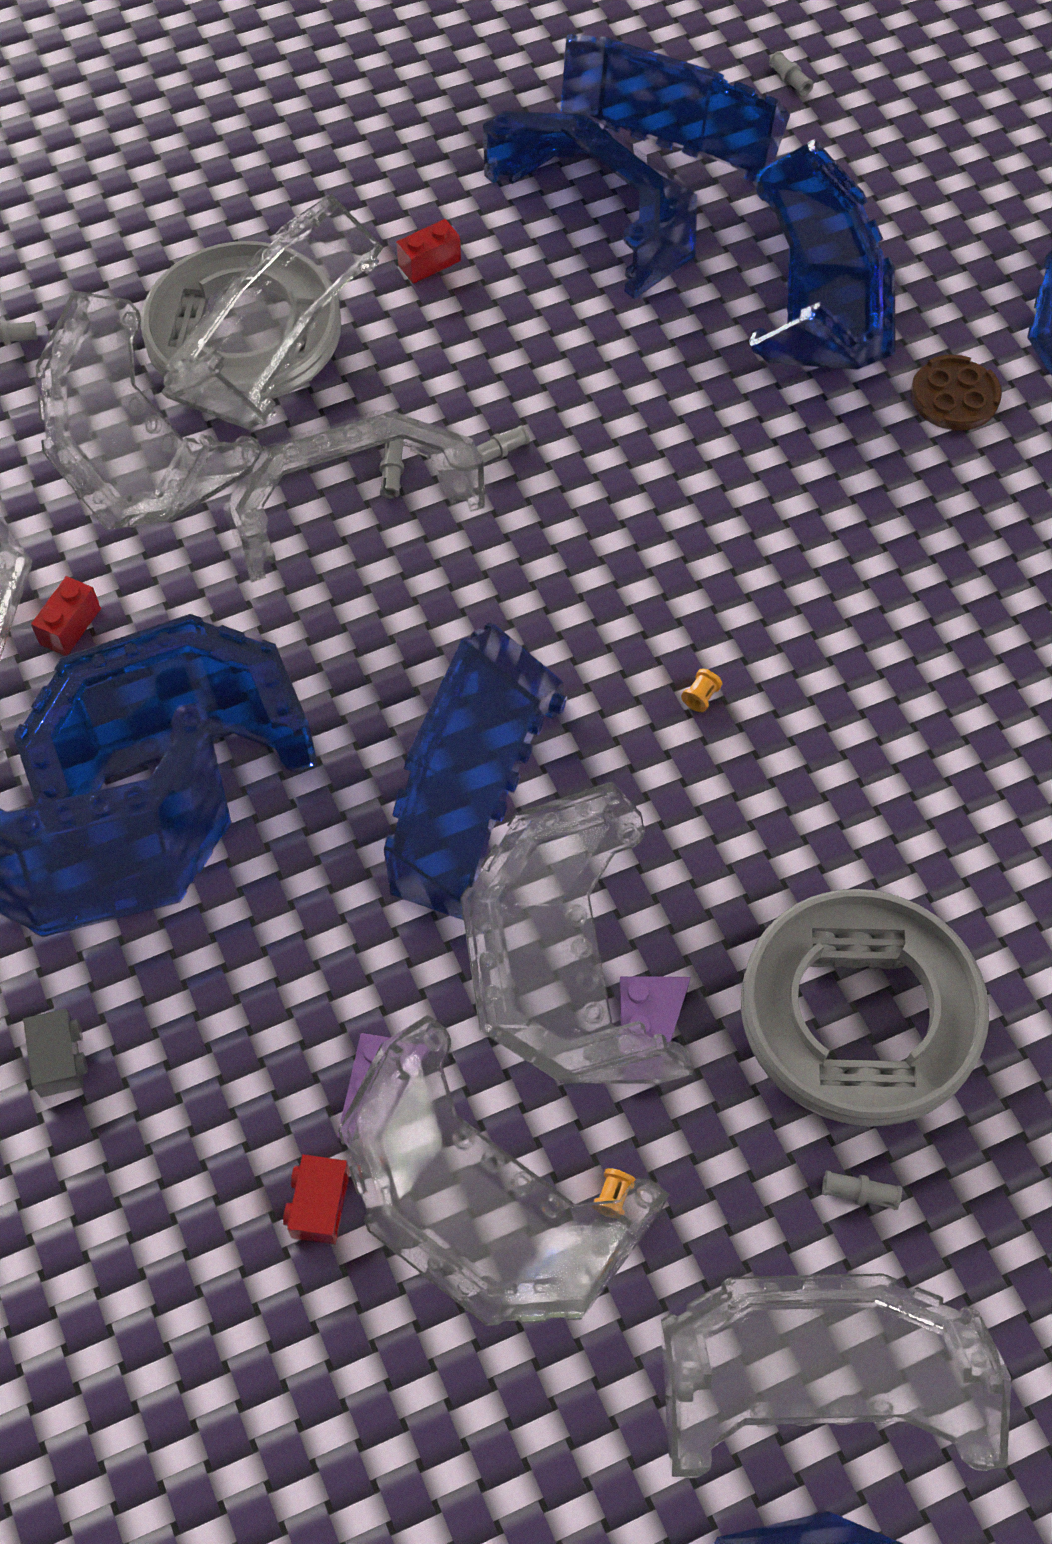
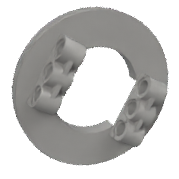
M237 241L210 246L194 252L166 270L152 286L145 299L141 313V331L152 365L176 389L187 395L209 402L251 404L280 397L301 387L308 381H312L313 377L328 363L338 345L341 333V312L338 295L333 283L314 261L284 246L258 241ZM240 286L260 287L282 296L292 306L283 347L278 341L264 350L246 355H226L203 347L201 345L202 334L208 319V300L210 296L225 289Z
M843 889L805 899L787 909L767 927L757 941L746 967L741 989V1014L747 1040L759 1065L776 1086L792 1100L820 1116L837 1122L859 1126H888L911 1121L932 1112L948 1101L966 1082L976 1066L986 1042L989 1026V1001L983 976L975 958L961 938L943 920L924 907L890 893L866 889ZM832 965L834 967L843 966L846 968L869 966V968L879 967L882 969H896L907 966L920 981L928 999L930 1019L924 1040L910 1052L906 1061L826 1059L829 1050L812 1035L804 1022L799 1007V984L805 971L809 967H828Z

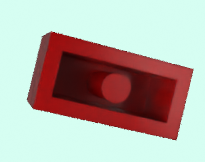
M446 219L396 241L398 266L413 284L461 261L460 236Z
M65 576L31 623L41 646L66 657L101 610L94 588Z
M302 1154L300 1166H294L291 1177V1188L295 1189L293 1202L286 1203L283 1215V1225L287 1226L292 1239L336 1245L350 1175V1169L346 1160Z

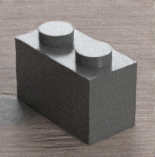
M67 1008L23 1018L32 1087L40 1098L84 1088L82 1075L88 1073V1067L84 1053H79L77 1041L83 1040L79 1020H73Z

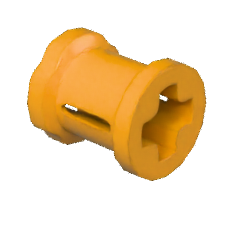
M703 668L699 669L696 673V680L691 687L685 689L681 694V699L686 706L697 712L706 711L709 707V699L723 685L718 675Z
M607 1168L603 1175L606 1179L599 1198L594 1199L593 1207L609 1216L623 1218L626 1213L624 1205L630 1188H635L637 1180L623 1171Z

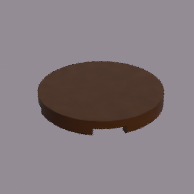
M942 355L928 360L927 364L914 375L910 394L915 409L924 419L944 429L964 431L978 428L993 418L1001 401L1002 389L994 372L972 362L970 357Z

